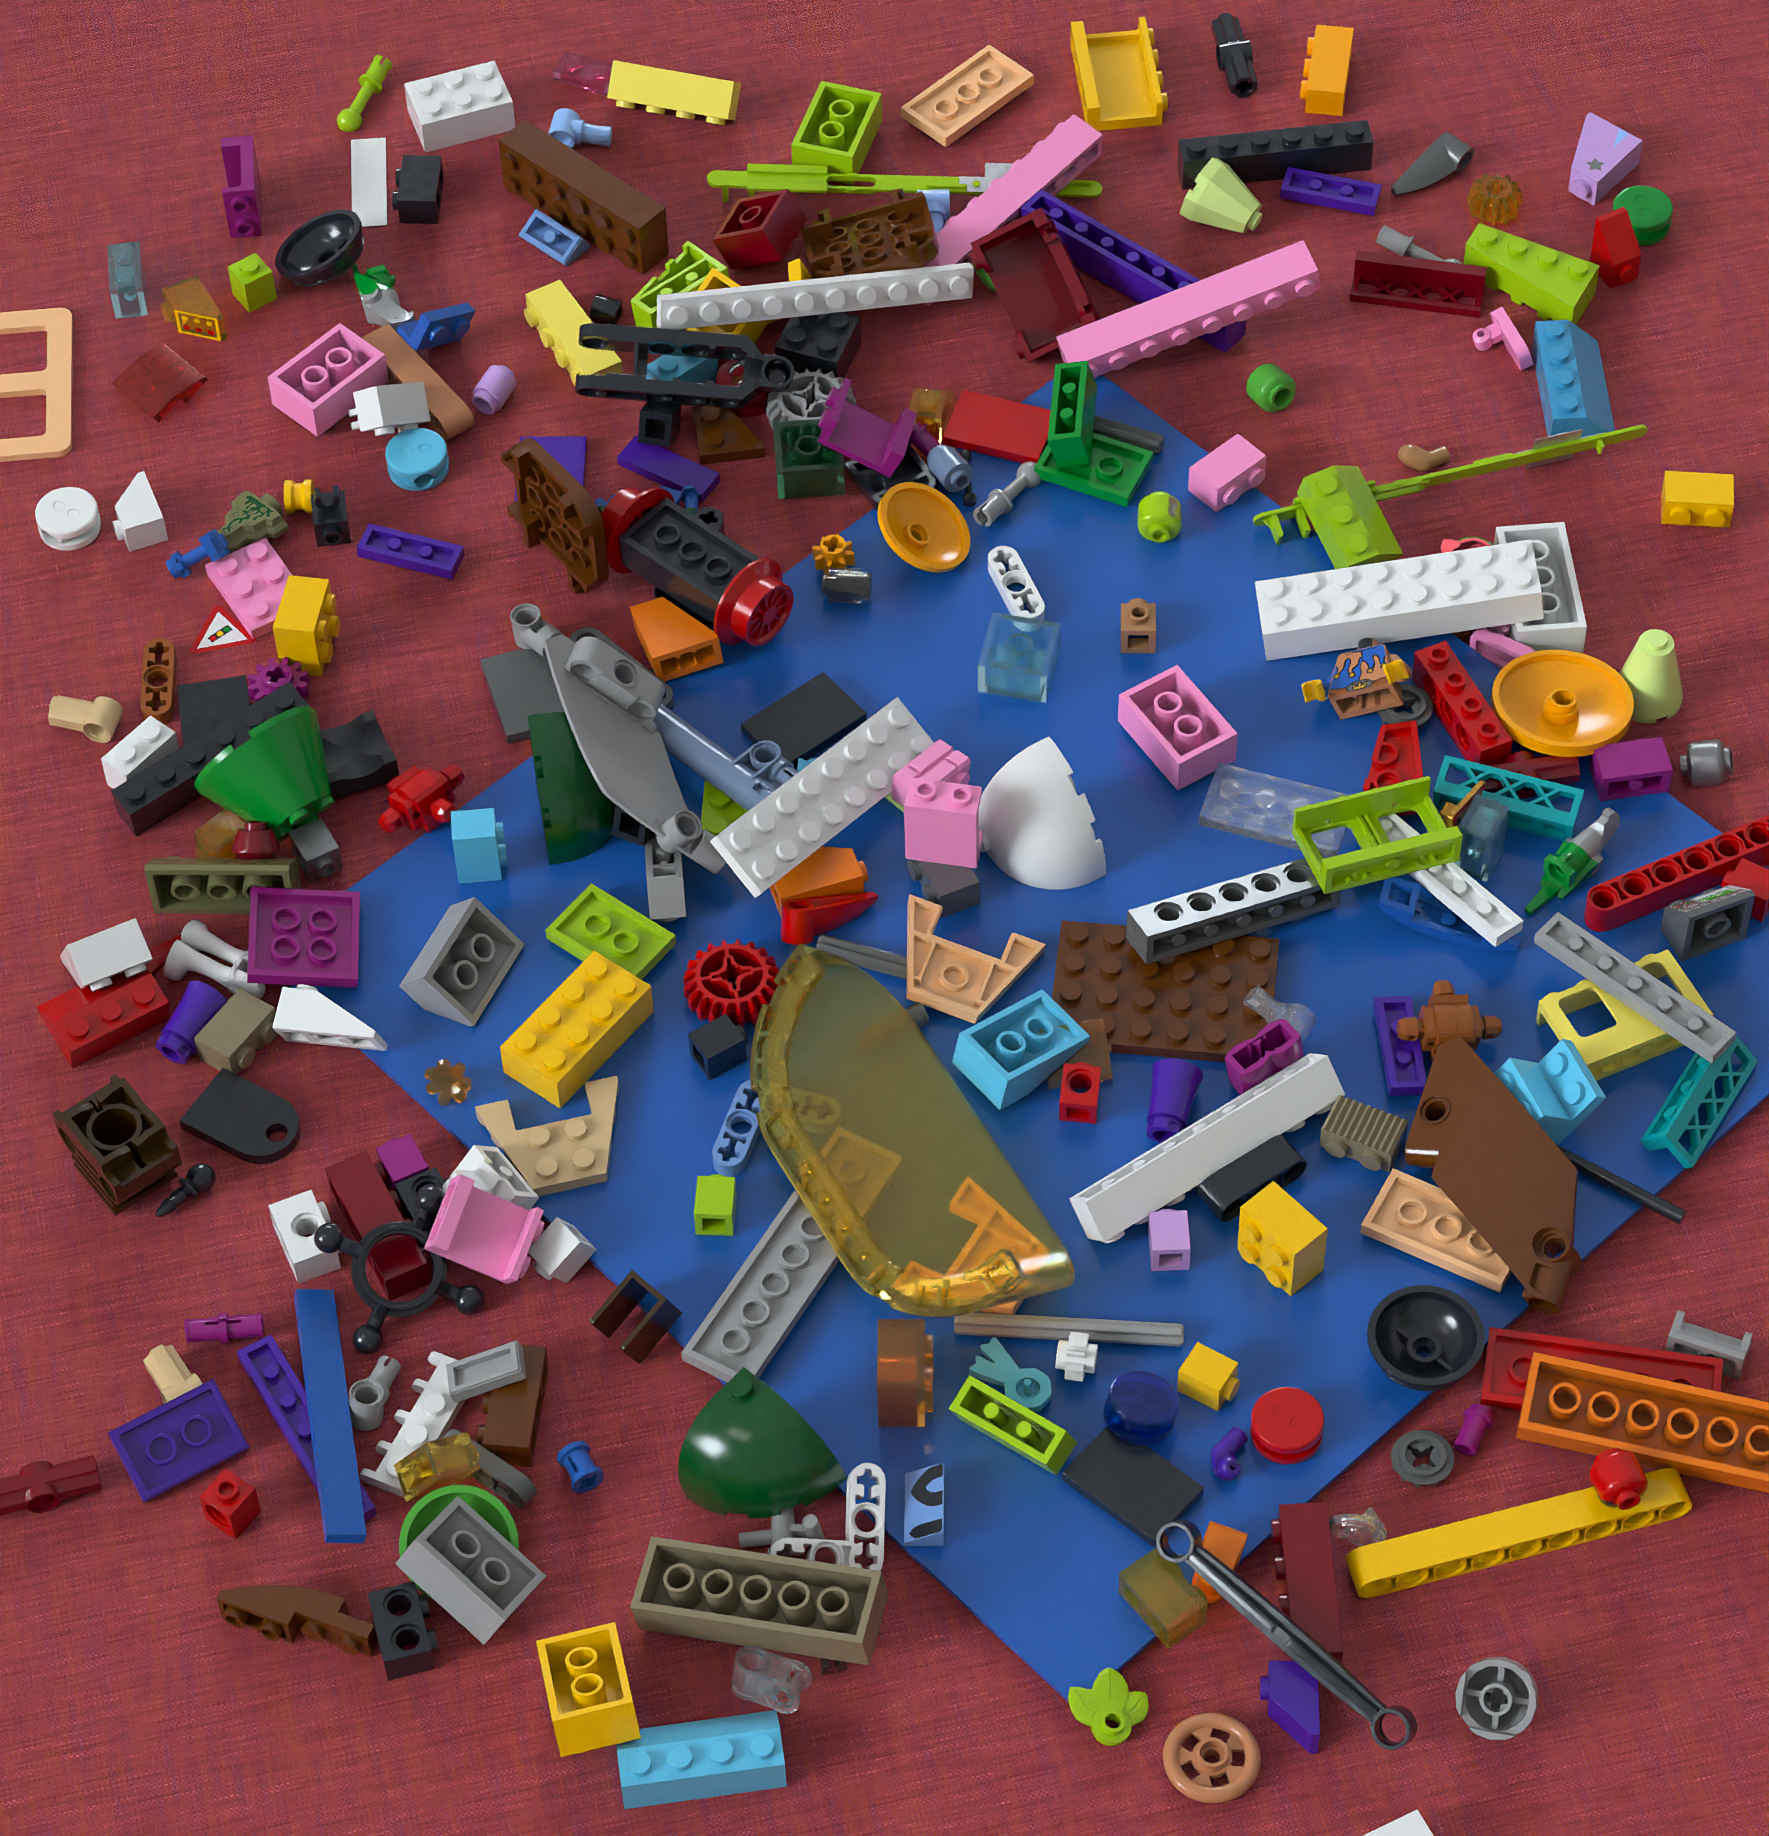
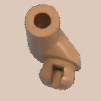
M1409 444L1400 447L1398 458L1406 466L1419 472H1424L1450 461V454L1445 446L1427 451L1416 445Z

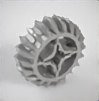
M806 367L804 373L801 374L794 371V378L788 389L783 392L768 393L766 413L772 431H777L779 439L787 438L790 445L799 442L802 448L806 444H813L817 448L822 428L818 427V423L825 409H829L825 405L826 399L833 387L839 389L844 381L843 377L835 378L833 371L823 374L820 368L816 372H809ZM850 386L846 401L856 405V399Z

